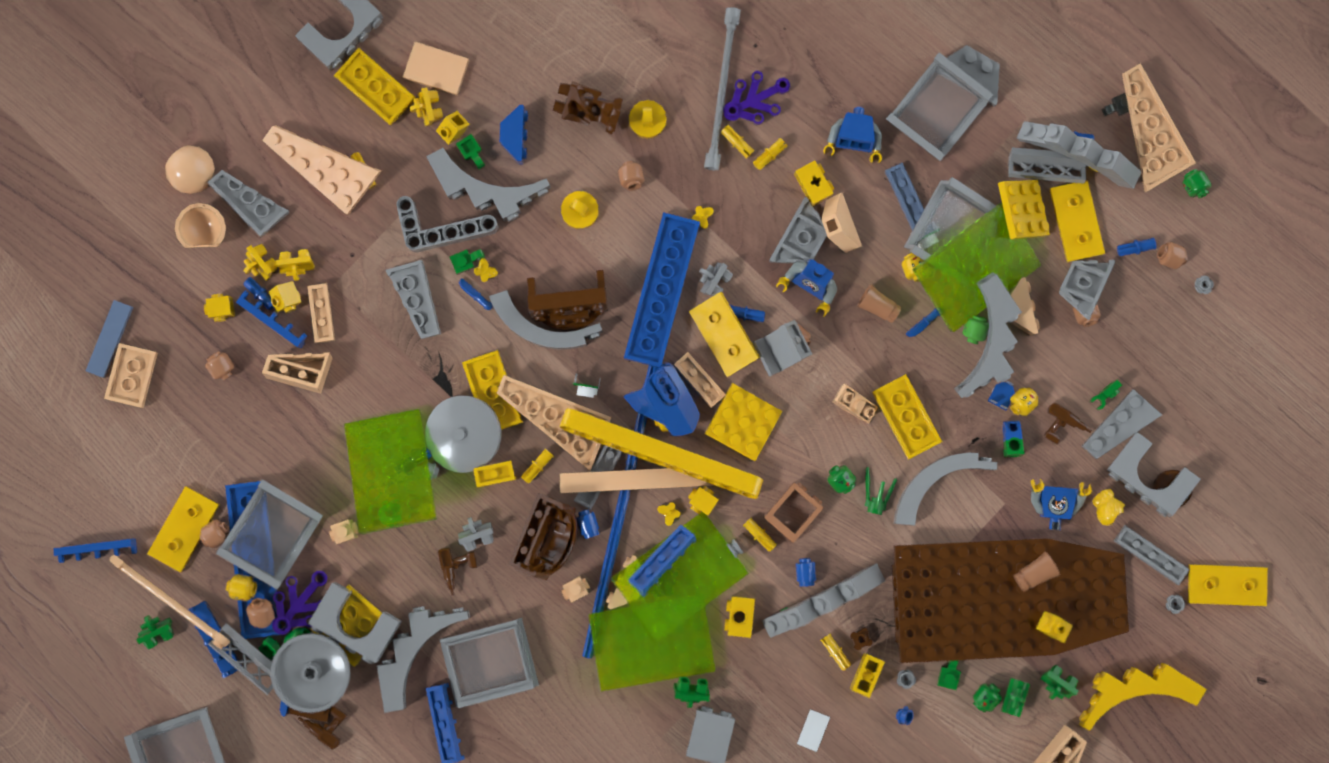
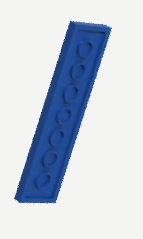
M663 212L624 359L657 368L662 366L699 229V221Z
M261 481L225 485L230 532L258 489ZM265 492L233 542L232 552L270 575L275 576L267 493ZM234 565L235 575L251 576L254 582L257 583V591L254 597H251L248 601L237 600L241 636L244 639L280 635L273 630L272 622L265 628L251 625L246 612L247 606L254 599H267L272 604L275 614L274 618H276V602L273 600V595L277 592V589Z

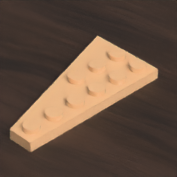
M1140 63L1124 72L1122 77L1144 190L1147 192L1194 165L1196 162Z
M276 125L271 127L262 140L346 215L352 212L382 172V170L372 168L361 161L358 162L347 155L316 144L314 141L302 138Z
M503 375L497 394L591 471L601 444L562 430L559 426L566 408H570L610 422L611 417Z

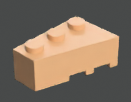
M330 352L324 354L268 355L262 374L267 379L321 394L333 357Z
M1064 725L1034 763H1079L1087 742L1072 729Z

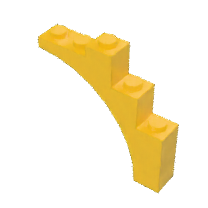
M1164 663L1155 667L1152 678L1137 668L1131 667V669L1125 671L1122 677L1124 679L1123 682L1107 672L1101 671V673H1097L1094 677V685L1092 686L1098 693L1091 697L1089 701L1091 705L1087 711L1084 710L1080 715V723L1078 725L1090 731L1097 720L1110 708L1124 700L1141 695H1170L1197 706L1207 689Z

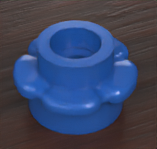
M907 706L899 709L896 714L900 725H909L914 717L913 711Z

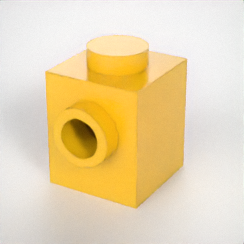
M456 111L444 118L436 132L449 145L460 139L470 124Z
M293 281L276 285L269 291L272 305L276 308L277 313L282 311L290 313L296 310V306L301 303L300 293L296 290Z
M223 294L211 295V298H207L206 304H204L205 315H208V318L214 320V322H223L228 317H235L233 298L223 296Z
M706 486L703 489L699 487L698 490L694 488L688 496L691 499L689 504L692 505L690 509L699 515L703 512L707 516L719 499L714 497V492Z
M1044 612L1036 629L1064 643L1073 625L1056 615Z

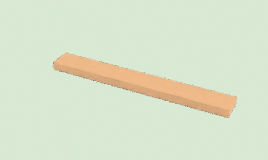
M668 468L559 474L560 493L713 486L710 483Z

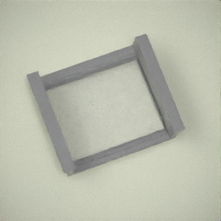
M938 53L932 64L886 120L936 159L942 161L987 105L993 94L941 53Z
M953 177L949 181L940 180L904 248L911 250L910 252L966 286L969 278L965 277L964 273L994 219H1003L1005 216L1004 210Z
M261 480L258 489L216 554L278 589L323 515L266 481Z
M522 618L439 639L456 707L458 708L534 689L536 686H539Z
M208 707L136 731L124 737L132 763H225L208 714Z

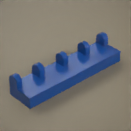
M245 290L236 301L237 304L296 347L301 349L304 346V340L307 337L305 333L298 338L290 332L294 326L293 324L289 323L286 328L275 321L278 316L276 312L268 316L260 310L263 304L260 300L253 305L246 300L249 292Z
M680 525L628 580L629 583L644 597L647 594V590L654 583H658V579L667 569L670 570L672 568L671 565L677 558L685 554L684 551L691 543L694 544L697 541L695 535Z
M135 538L53 548L54 556H58L59 563H64V555L75 554L76 561H81V553L94 551L95 558H101L100 550L114 549V555L120 556V548L131 547V553L137 554V543Z
M206 601L188 609L214 630L220 632L221 627ZM194 626L199 631L204 645L210 651L214 663L220 669L223 679L237 672L238 670L208 645L213 638L197 626ZM232 651V658L235 661H239L235 652Z
M449 683L428 687L426 692L441 763L462 761L465 758L464 755L460 754L458 743L461 742V739L457 738L454 724L457 723V720L453 719L450 706L453 702L449 700L447 692Z

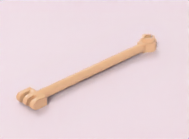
M115 555L110 557V562L116 568L134 579L214 639L212 643L219 649L226 648L230 643L225 636L214 630L137 573Z

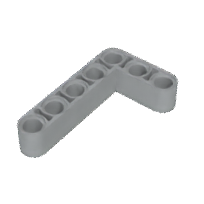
M402 196L396 203L405 244L415 253L492 235L499 228L498 222L493 216L485 215L422 230L414 201L408 196ZM410 202L411 207L408 210H402L403 203ZM414 220L415 226L411 229L406 228L407 222ZM487 221L494 222V226L491 229H485L484 225ZM469 225L475 226V231L472 234L466 233V228ZM454 229L457 231L454 238H448L447 234L450 230ZM432 234H437L438 240L434 243L429 242V237ZM414 238L420 241L417 247H411L410 245Z

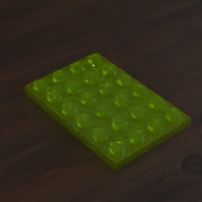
M1001 202L912 270L950 332H955L966 324L969 319H972L986 308L984 296L977 285L978 281L994 272L1007 291H1009L1021 278H1026L1039 268L1041 263L1026 238L1010 240Z
M420 409L345 423L344 428L360 535L437 520Z
M703 512L683 525V527L695 535L697 541L694 544L691 543L684 551L685 554L677 558L671 565L672 568L670 570L667 569L658 579V583H654L647 590V594L644 597L628 580L668 537L610 578L656 642L749 574L739 559L734 557L727 547L724 538Z
M703 594L588 614L601 692L676 679L680 676L687 677L716 671Z

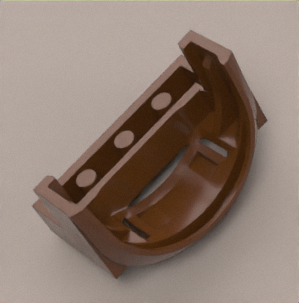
M604 270L596 271L598 288L537 295L535 278H527L528 307L532 320L542 321L547 326L561 331L578 330L591 324L599 315L608 311ZM565 311H572L573 313H576L572 315H562L565 314Z
M538 493L509 565L531 577L548 580L550 575L557 572L565 564L573 550L577 537L576 508ZM558 519V520H560V521H562V522L567 523V525H565V524H563V523H560V522H558V521H555V520ZM552 523L551 529H550V532H549V535H548V538H547V540H546V542H545V544H544L542 550L540 551V548H541L542 543H543V541H544V538H545V536H546V534H547V531H548V529H549V526H550V524ZM540 556L543 557V558H545V559H548V560L552 561V563H549V562H547V561L541 559Z

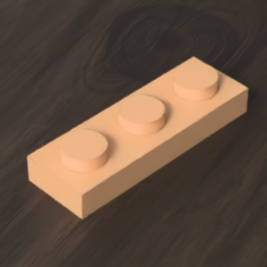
M328 284L307 286L315 343L335 341Z
M688 352L673 365L710 408L725 397L726 394Z

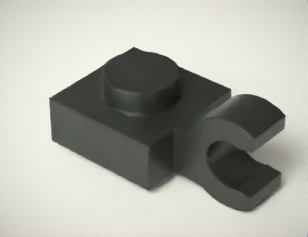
M1126 93L1112 98L1113 104L1102 109L1104 116L1116 111L1118 116L1129 113Z

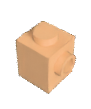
M353 519L330 526L329 534L331 540L335 541L336 544L359 538L357 534L359 529L356 522H353Z
M581 576L562 585L564 589L561 592L565 600H570L571 603L589 594L588 589H590L586 578L582 579Z

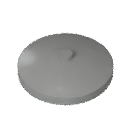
M472 396L451 397L438 404L430 414L425 429L426 444L432 457L442 467L453 472L474 471L473 468L486 466L495 457L501 443L500 422L494 410L484 401Z
M316 633L301 634L288 640L277 651L271 665V681L278 697L289 707L301 712H319L333 706L345 693L350 681V664L344 650L331 638Z

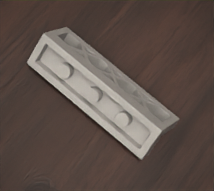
M1012 147L1008 158V177L1085 183L1086 165L1055 151ZM1013 165H1020L1024 170L1022 172L1013 171ZM1040 167L1043 172L1035 173L1032 168ZM1053 168H1057L1062 173L1060 175H1055L1050 170H1052ZM1080 170V177L1073 176L1070 171Z
M226 623L219 633L230 641L228 648L219 649L212 643L214 639L208 645L268 695L272 691L273 685L271 684L267 689L261 683V676H269L271 678L272 662ZM232 651H240L243 654V661H235L232 658ZM254 663L258 668V673L250 674L247 671L246 664Z

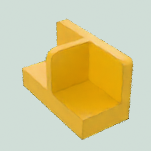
M512 461L473 468L478 488L517 480Z

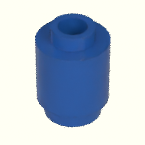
M589 509L578 512L579 516L576 517L581 535H584L585 539L599 535L598 529L600 528L594 511L590 512Z
M800 558L799 562L795 563L797 582H799L800 587L814 586V581L816 580L815 561H811V558Z

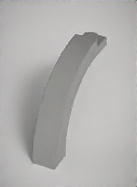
M507 290L489 296L497 314L514 333L526 341L541 347L557 350L587 346L585 338L588 337L589 340L600 337L599 333L603 332L600 323L572 332L548 331L526 320L514 306Z
M961 453L944 457L929 464L915 475L904 489L896 507L893 524L915 525L917 510L924 494L938 479L946 474L960 469L997 470V462H992V458L980 457V461H978L979 453Z

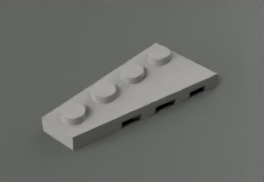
M223 170L208 181V185L261 238L289 214L287 209L280 207L274 201L262 196L256 190L244 185L243 182Z
M419 260L385 270L388 276H390L395 290L401 297L402 303L407 309L420 338L426 339L440 335L441 331L424 262Z
M1132 389L1081 447L1095 459H1098L1162 416V414Z

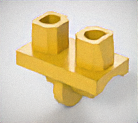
M422 88L421 92L418 93L419 98L413 99L414 105L410 107V112H416L417 118L423 117L425 126H431L433 122L443 118L442 109H432L431 103H438L439 101L438 91H428V88Z
M263 244L252 247V245L248 246L245 253L248 258L243 261L246 265L243 271L246 274L252 272L255 277L260 273L267 281L278 268L276 261L273 258L266 262L263 261L262 257L267 254Z
M308 249L299 250L297 258H292L291 253L288 251L281 252L279 260H276V266L279 268L280 274L286 273V276H293L294 281H299V275L306 274V271L315 270Z

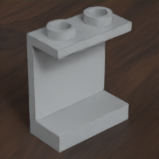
M795 320L780 326L779 329L769 335L752 342L769 377L812 355Z
M702 706L701 709L697 708L686 756L712 763H725L735 717H731L732 713L720 711V714L712 712V708Z

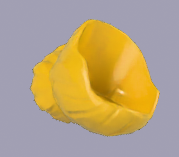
M1111 489L1100 491L1092 500L1093 505L1097 508V518L1102 525L1109 526L1113 524L1116 517L1124 512L1125 504L1114 498V493Z

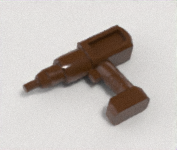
M1052 403L1048 407L1047 413L1057 419L1048 431L1044 433V438L1058 445L1060 437L1055 433L1060 426L1065 427L1066 424L1091 433L1092 430L1069 410L1057 403Z
M442 548L438 551L444 580L447 582V587L451 591V596L455 595L454 569H458V565L468 562L470 568H477L475 553L470 552L452 559L450 548Z
M333 706L331 715L336 718L329 725L325 724L323 727L307 719L298 718L317 740L334 750L340 745L341 739L333 734V732L348 715Z

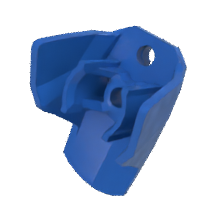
M662 363L663 366L646 378L643 388L624 395L625 400L636 412L665 425L672 436L692 433L697 426L700 413L685 384L671 363Z

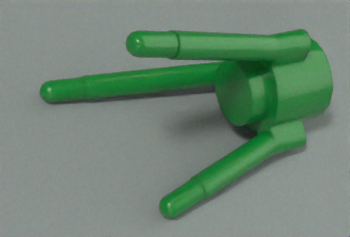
M866 467L865 506L868 507L867 512L882 515L897 483V478H894L884 501L881 498L885 481L881 482L877 498L872 497V500H870L869 467Z

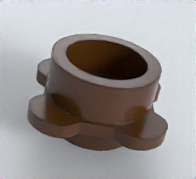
M862 628L861 631L851 633L850 638L853 639L856 650L872 645V640L868 636V629Z

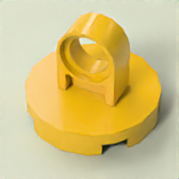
M640 101L630 111V128L641 138H654L666 126L665 110L655 101Z
M575 191L564 198L561 205V215L564 222L572 228H588L596 221L599 215L598 204L591 194L584 191Z

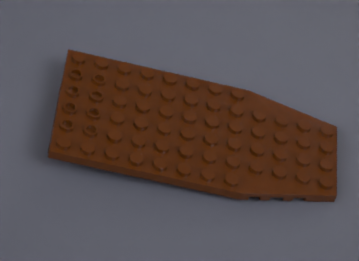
M1048 538L893 545L894 564L891 566L895 641L899 643L900 663L1051 656L1129 632L1124 554ZM1046 552L1053 560L1060 575L1023 592L1015 581L1014 575ZM1044 612L1056 615L1073 625L1064 643L1036 629Z

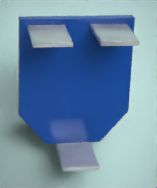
M1006 381L996 384L988 402L1007 411L1011 403L1010 397L1015 394L1014 387L1012 386L1013 383Z

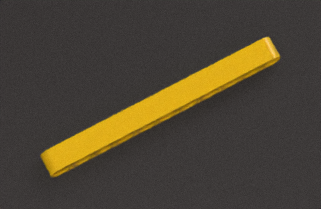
M566 408L559 426L562 430L748 498L758 499L763 484V479L756 475L574 409Z

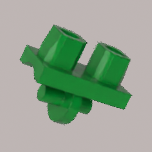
M150 615L145 616V623L140 625L142 631L138 632L139 637L136 638L138 644L143 643L149 650L158 644L155 636L159 634L164 641L172 639L174 637L171 627L173 621L170 617L160 622L159 617L152 619Z
M1057 665L1052 666L1040 677V680L1047 684L1045 689L1050 692L1049 698L1054 700L1058 697L1062 700L1064 696L1068 699L1073 695L1076 696L1079 691L1076 689L1078 679L1069 675L1064 681L1060 678L1063 670Z
M680 676L678 682L673 685L674 698L680 699V702H686L687 708H692L693 703H700V701L709 702L710 700L707 679L699 678L696 685L690 684L688 677Z
M1010 678L1001 712L1020 718L1030 684Z

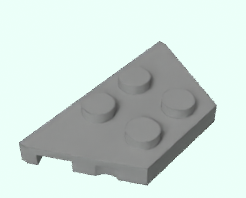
M968 45L947 57L948 60L993 94L988 103L995 107L998 99L1000 64ZM939 67L935 71L937 74L967 90Z
M804 197L769 262L794 264L796 262H807L815 258L827 234L820 215L814 210L807 197Z
M1089 260L1087 262L1073 261L1062 283L1059 294L1088 320H1090L1114 267L1115 260H1109L1108 263H1098L1097 260Z

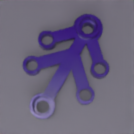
M754 71L747 99L741 103L739 101L742 92L746 89V82L742 79L737 80L732 102L727 103L723 108L724 117L729 121H736L742 118L752 121L755 125H761L764 121L763 114H751L743 111L749 107L770 113L774 117L778 116L781 111L778 104L769 105L760 101L776 93L786 94L790 89L789 80L779 78L774 86L756 94L759 83L763 80V74L760 71ZM759 74L761 78L755 80L754 75ZM781 82L786 83V87L781 88L779 84ZM742 83L744 87L739 89L737 84ZM773 107L778 108V112L773 113L771 109ZM734 108L736 110V113L731 114L729 112V109ZM760 116L762 120L760 122L755 121V117Z
M314 572L311 577L312 582L298 599L296 577L289 576L286 579L285 583L288 586L290 609L286 614L284 613L283 601L285 600L284 593L280 591L274 593L273 600L276 602L277 617L272 622V628L277 634H286L290 631L291 627H312V625L306 623L307 618H312L311 615L306 616L304 619H291L296 613L315 611L318 608V604L322 600H319L317 603H304L318 586H323L327 582L325 572ZM317 575H321L323 577V580L321 582H317L315 580V577ZM290 578H293L295 580V584L293 586H290L288 584V580ZM277 594H282L283 599L281 601L275 599ZM280 621L286 623V626L282 629L278 627Z

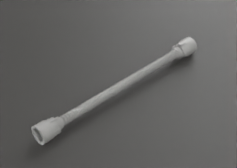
M731 7L726 8L724 24L726 25L727 36L713 126L714 133H712V145L709 148V153H706L704 163L705 169L714 171L719 170L721 154H718L719 150L717 147L719 145L718 140L720 137L719 133L721 130L734 30L737 25L739 26L741 13L740 9Z

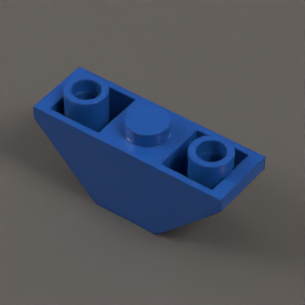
M519 105L500 122L499 142L519 165H523V159H527V148H524V141H527L528 130L524 129L525 122H528V110H525L524 105Z

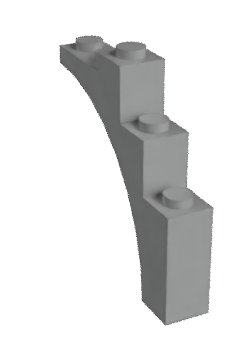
M1024 121L1017 136L1020 142L1047 148L1075 159L1100 172L1118 186L1134 189L1141 174V171L1122 153L1103 149L1094 139L1079 137L1064 125L1050 123L1048 126Z
M444 148L426 156L449 199H459L467 191L477 211L479 209L481 211L491 207V203L494 202L504 222L507 220L511 222L519 217L518 214L521 213L519 205L525 206L532 202V198L536 196L542 197L548 194V190L551 189L547 179L520 187H500L484 183L462 171L450 159Z
M994 272L977 282L988 310L989 329L983 354L976 367L963 382L954 388L961 398L971 396L976 388L990 383L991 378H994L998 383L1000 381L1004 382L1014 372L1002 353L1011 351L1015 347L1014 345L1018 343L1006 323L1015 321L1022 312Z
M876 563L836 585L761 621L771 638L806 625L817 617L835 610L844 603L861 597L886 580Z
M422 606L413 608V612L408 613L412 636H409V632L397 634L398 638L393 639L396 662L393 659L383 660L382 664L377 666L384 713L406 708L407 678L419 650L442 628L452 623L469 619V610L464 611V607L452 609L453 613L445 614V611L433 612L434 616H431L430 609L425 610V607Z

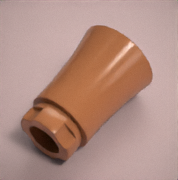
M872 284L865 290L857 305L858 308L873 313L891 323L895 321L901 311V306L878 291Z
M1044 552L1032 563L1019 570L1020 572L1014 575V579L1021 590L1025 592L1029 588L1032 589L1042 582L1059 576L1060 573L1050 556Z

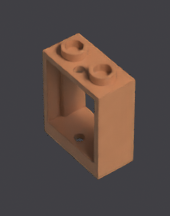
M800 482L798 484L792 483L763 517L792 543L797 540L823 509L821 506L823 502L815 495L812 497L806 493L808 489ZM794 490L816 508L795 533L773 516Z

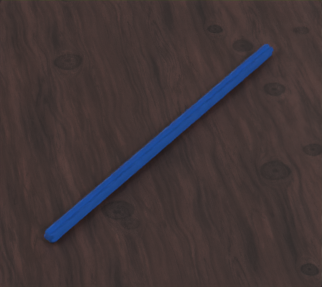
M648 366L646 378L649 377L658 368ZM640 413L637 414L634 427L635 432L644 435L648 417ZM628 454L625 470H636L638 457ZM620 490L583 649L582 656L591 659L593 657L631 490Z

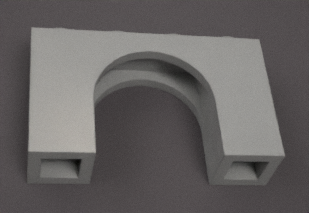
M338 0L354 17L353 29L345 38L340 40L327 39L310 23H307L295 37L330 71L337 69L342 64L343 58L346 55H351L356 49L355 46L360 41H365L369 36V32L382 23L383 16L381 12L368 0Z
M1136 432L1108 467V475L1117 482L1119 480L1125 484L1124 487L1134 494L1136 492L1141 496L1140 499L1147 505H1154L1160 515L1171 517L1201 479L1184 467L1167 488L1154 490L1146 487L1138 477L1137 467L1139 461L1153 443Z
M332 582L308 624L312 625L311 629L319 634L324 632L338 644L341 642L346 645L345 649L353 654L358 652L363 655L362 659L370 664L372 662H379L402 620L385 611L382 612L374 628L367 636L356 638L348 635L340 624V613L352 591L337 582Z

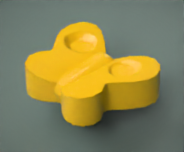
M697 206L695 209L696 214L692 216V220L699 221L700 227L707 229V219L713 215L714 210L711 207L703 209L701 206Z
M482 258L479 266L474 269L475 275L480 276L482 282H487L488 278L498 275L497 269L489 267L488 261L485 258Z
M670 502L668 506L661 505L657 508V511L665 516V524L667 526H671L674 519L680 517V512L675 509L673 502Z

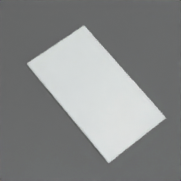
M810 709L797 744L817 752L830 717Z

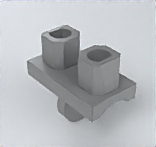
M717 262L715 267L709 265L707 270L701 268L699 272L703 276L700 282L704 283L700 292L712 296L723 292L724 289L717 284L720 279L728 283L732 278L733 274L727 269L728 266Z
M472 517L468 518L469 524L462 526L464 531L458 533V541L460 545L463 544L466 551L477 548L475 539L478 538L482 539L484 545L493 543V527L491 522L482 525L481 520L474 522Z

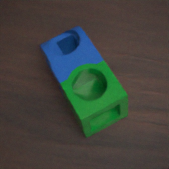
M1003 421L1004 458L1022 457L1024 455L1020 421Z

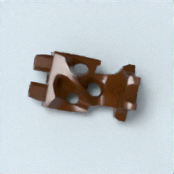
M574 81L571 84L560 83L558 94L567 96L566 102L555 100L553 111L562 114L561 119L589 125L591 121L601 122L606 125L605 131L608 134L612 135L615 132L623 98H615L612 101L598 98L602 92ZM590 93L593 97H584V94ZM598 106L600 114L593 113L592 107ZM583 111L585 116L579 117L577 113Z

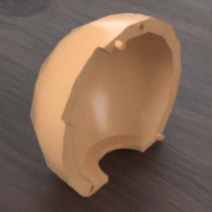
M189 145L181 147L168 159L165 166L166 177L173 188L179 192L187 194L201 192L208 187V181L213 178V160L208 152L200 147Z
M197 203L189 205L181 211L176 219V236L185 248L218 247L225 237L226 225L223 216L217 209L208 204Z

